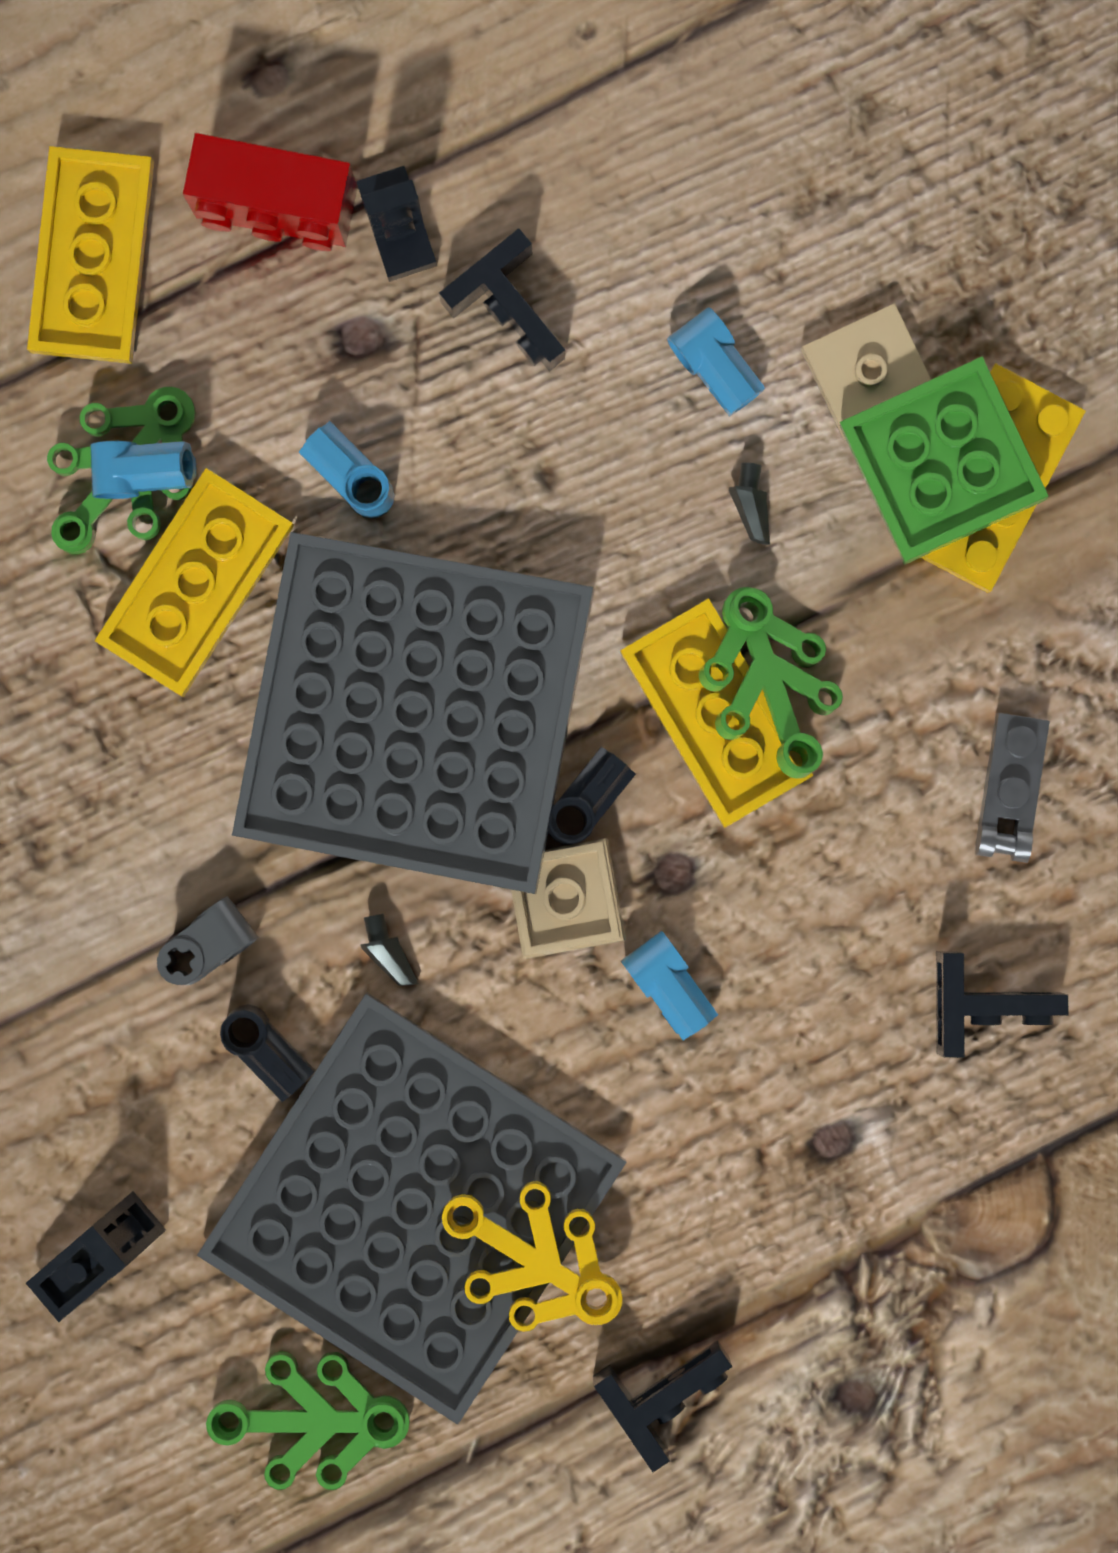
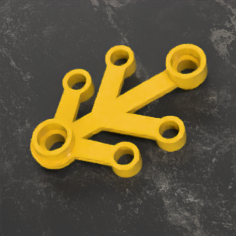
M537 1181L527 1183L522 1188L519 1198L522 1209L528 1213L536 1248L485 1217L483 1207L475 1197L461 1194L454 1196L446 1203L442 1213V1223L447 1233L458 1239H468L476 1236L523 1265V1267L493 1274L485 1270L472 1272L467 1277L464 1287L465 1294L471 1302L484 1304L489 1302L495 1295L546 1283H552L568 1293L538 1303L527 1297L515 1300L509 1309V1321L516 1330L522 1332L533 1330L538 1323L576 1315L583 1322L590 1325H603L613 1320L619 1313L622 1306V1291L613 1277L600 1271L592 1237L595 1231V1221L588 1211L584 1209L572 1210L566 1215L564 1220L565 1234L575 1244L580 1271L579 1275L561 1264L548 1210L551 1194L545 1184ZM532 1189L541 1190L545 1195V1202L539 1207L529 1206L525 1201L528 1191ZM459 1206H467L473 1211L474 1217L468 1224H460L455 1220L453 1213ZM575 1217L586 1218L590 1224L588 1231L581 1235L574 1234L569 1228L571 1220ZM477 1278L486 1279L490 1284V1291L483 1296L475 1295L470 1288L473 1280ZM592 1289H601L606 1294V1300L600 1306H592L586 1300L587 1293ZM528 1306L532 1308L535 1313L533 1320L529 1323L519 1322L514 1315L518 1307Z

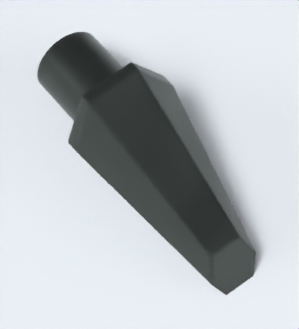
M741 463L739 485L729 487V493L750 540L770 545L767 492L759 490L762 466L755 463Z
M384 913L364 917L369 943L361 944V949L398 986L419 984L402 950L398 937L389 938Z

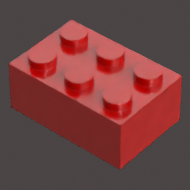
M195 133L183 196L195 217L202 219L201 225L206 228L230 232L233 225L252 229L251 235L263 240L280 242L284 235L302 239V245L319 251H332L333 245L346 247L358 187L349 162Z

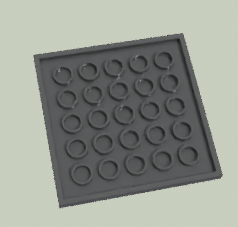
M290 532L232 836L537 894L549 832V818L558 785L595 591L594 587Z
M366 993L197 1256L458 1425L518 1332L509 1321L510 1306L515 1300L522 1297L531 1298L537 1303L549 1283L495 1295L489 1302L484 1304L471 1302L465 1294L464 1287L467 1277L472 1272L485 1270L493 1274L523 1267V1265L476 1236L468 1239H458L447 1233L442 1223V1213L446 1203L457 1195L466 1194L473 1196L481 1203L485 1217L536 1248L528 1213L522 1209L519 1198L522 1188L527 1183L537 1181L545 1184L551 1194L548 1210L562 1264L574 1245V1241L570 1240L564 1231L566 1215L572 1210L584 1209L593 1216L627 1161L377 998ZM532 1189L527 1192L525 1201L531 1207H539L545 1202V1195L541 1190ZM459 1206L453 1213L455 1220L460 1224H468L474 1217L473 1211L467 1206ZM575 1217L571 1220L569 1228L574 1234L580 1235L588 1220L584 1217ZM477 1278L472 1281L470 1288L475 1295L483 1296L490 1291V1284L486 1279ZM528 1306L518 1307L514 1313L515 1318L519 1322L524 1323L532 1308Z

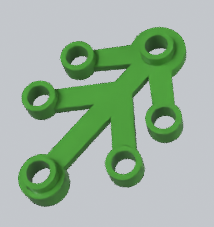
M162 387L150 394L145 405L107 409L99 403L88 404L80 413V424L84 430L93 436H103L111 428L144 426L132 441L138 445L155 444L161 440L162 443L183 442V435L192 427L196 412L193 401L183 390L176 387ZM167 403H173L178 408L176 417L170 421H165L160 417V410ZM95 411H101L105 414L104 424L100 428H90L88 424L90 414ZM58 443L48 452V465L61 476H70L79 469L91 468V448H74L67 443ZM62 451H70L73 456L71 465L64 469L58 468L56 465L57 455ZM184 488L178 493H172L169 490H162V492L170 499L183 500L189 495L192 488ZM91 491L75 512H65L56 518L51 530L54 543L60 549L70 554H81L89 550L96 538L94 523L113 499L94 498ZM152 491L139 492L138 497L131 498L133 511L128 517L127 526L129 531L138 539L150 540L159 533L161 523L158 515L154 512ZM141 515H150L153 520L152 528L146 533H139L135 527V522ZM72 522L78 523L80 526L78 538L73 541L66 540L63 536L64 527Z
M751 587L736 589L726 598L722 608L723 620L728 630L714 657L709 659L700 668V683L709 691L717 692L724 689L733 679L734 670L732 664L745 641L751 654L752 662L731 705L726 707L716 717V730L721 737L727 740H735L742 736L750 727L749 715L763 690L781 742L776 755L778 766L789 777L804 778L820 766L823 759V751L820 743L813 736L800 732L785 686L805 696L810 709L818 715H828L836 710L843 700L842 691L837 684L831 681L822 682L775 655L768 637L789 647L795 663L805 668L812 667L823 659L826 653L825 642L820 636L814 633L805 634L774 616L772 602L763 591ZM741 607L749 609L753 615V621L744 619L739 609ZM802 643H807L814 648L815 657H808L804 654ZM710 667H716L721 670L723 681H716L711 677L709 673ZM819 691H825L830 695L831 705H825L820 701ZM726 715H732L738 719L740 724L739 730H733L727 725ZM790 751H795L801 756L802 766H796L789 758Z
M280 1351L274 1353L269 1358L265 1367L266 1377L272 1384L282 1386L305 1410H247L238 1401L224 1400L213 1407L206 1421L207 1432L211 1439L225 1446L238 1443L246 1432L305 1433L284 1455H276L271 1458L265 1468L264 1477L267 1484L277 1490L288 1488L293 1483L297 1471L335 1433H357L338 1455H328L318 1465L316 1471L318 1483L328 1490L338 1489L345 1483L348 1472L373 1447L385 1449L396 1446L405 1438L410 1425V1417L405 1405L397 1398L389 1395L374 1397L349 1371L347 1358L339 1352H328L322 1356L317 1366V1375L322 1383L328 1386H336L357 1410H336L297 1371L298 1364L295 1357L288 1352ZM277 1360H284L290 1365L291 1373L286 1377H279L273 1372L272 1364ZM334 1360L339 1362L342 1366V1374L338 1377L328 1376L323 1368L327 1361ZM224 1412L235 1413L239 1419V1425L235 1428H226L221 1423V1414ZM381 1412L389 1413L393 1417L394 1424L388 1429H381L375 1423V1416ZM276 1464H284L290 1470V1477L286 1480H278L272 1475L271 1468ZM329 1464H335L341 1469L342 1476L334 1481L328 1480L323 1474V1468Z

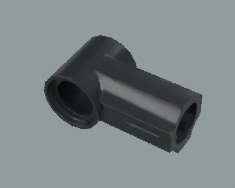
M601 746L553 805L549 818L548 833L555 841L566 845H573L583 841L591 834L593 828L631 782L636 773L617 756ZM574 807L581 812L584 818V826L579 834L566 835L560 831L556 823L557 814L560 809Z
M249 1004L238 1006L229 1013L222 1023L220 1037L226 1050L238 1056L282 1103L315 1072V1069L269 1022L266 1013L259 1007ZM243 1017L253 1020L259 1028L258 1039L251 1043H243L237 1040L232 1032L233 1021Z

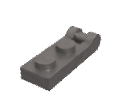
M1003 713L996 714L976 838V855L992 857L994 853L1011 855L1012 861L1028 863L1032 851V833L1050 721ZM998 818L1015 820L1013 835L997 832Z

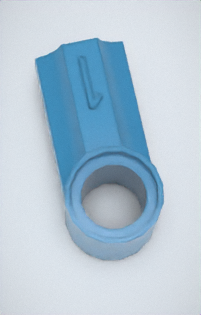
M707 307L667 338L669 346L679 361L692 375L697 373L729 417L740 411L765 390L764 385L734 347L735 340L732 334L711 308Z
M331 421L319 427L299 450V454L362 517L371 519L381 517L392 507L395 497L394 489L384 472L377 468ZM368 480L380 482L382 491L376 501L368 504L357 501V489L363 482Z
M104 441L90 445L92 497L126 499L138 497L139 492L192 488L193 480L196 477V458L193 456L191 444L184 441L138 445L135 442Z
M663 931L621 960V963L647 998L652 997L662 1011V1015L682 1040L697 1033L718 1016V1013L686 971L689 969L688 965Z

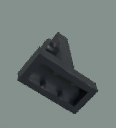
M405 165L356 181L389 282L437 267V262L424 226L418 195L413 180H409Z
M518 228L440 291L439 297L441 304L454 319L482 295L486 294L489 298L483 303L493 318L501 326L509 322L521 336L516 341V344L525 357L534 366L542 362L550 372L565 360L566 350L506 278L509 273L532 256V243Z
M936 951V1054L943 1058H965L964 1016H971V1025H1002V1016H1022L1023 1025H1054V1016H1069L1068 994L1061 992H964V953L958 951Z
M132 1191L29 1279L26 1285L54 1318L60 1322L107 1281L130 1264L166 1229L135 1192Z
M717 1340L634 1398H632L611 1365H608L593 1376V1384L648 1467L654 1473L670 1462L667 1447L651 1423L657 1419L660 1424H664L673 1419L686 1407L683 1401L698 1390L703 1395L715 1390L727 1380L728 1375L726 1371L733 1366L728 1354Z

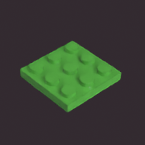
M983 357L977 358L840 422L843 435L904 565L1039 504L1049 497Z

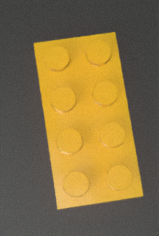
M49 146L27 350L30 353L132 364L154 170V160L152 157Z
M995 363L990 370V374L1046 488L1086 410ZM1037 504L921 558L982 591L990 593Z
M205 468L96 637L95 642L176 694L185 697L293 529L294 524L211 470Z
M708 598L621 649L620 654L723 828H726L814 775L811 773L804 778H792L783 773L778 766L776 755L781 742L763 690L749 715L750 727L742 736L735 740H727L718 734L715 727L716 717L726 707L731 705L749 665L742 653L739 652L732 664L734 670L733 679L724 689L713 692L704 688L700 683V668L709 659L714 657L727 632L726 626ZM710 667L709 673L711 677L716 681H723L721 670L716 667ZM726 715L727 725L733 730H739L740 724L738 719L732 715ZM790 751L789 758L796 766H802L801 756L795 751Z

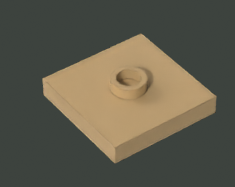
M895 303L801 348V352L844 441L846 439L840 428L841 421L931 380Z
M606 838L545 850L537 894L511 890L523 959L626 941L609 841Z

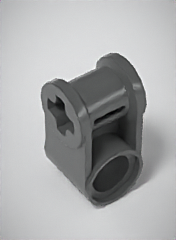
M227 896L205 910L191 922L190 926L160 949L157 957V968L161 976L169 983L192 985L203 979L218 966L224 965L243 952L259 937ZM177 950L181 953L193 952L195 957L189 963L193 969L190 974L185 971H173L172 966L177 962L174 953Z

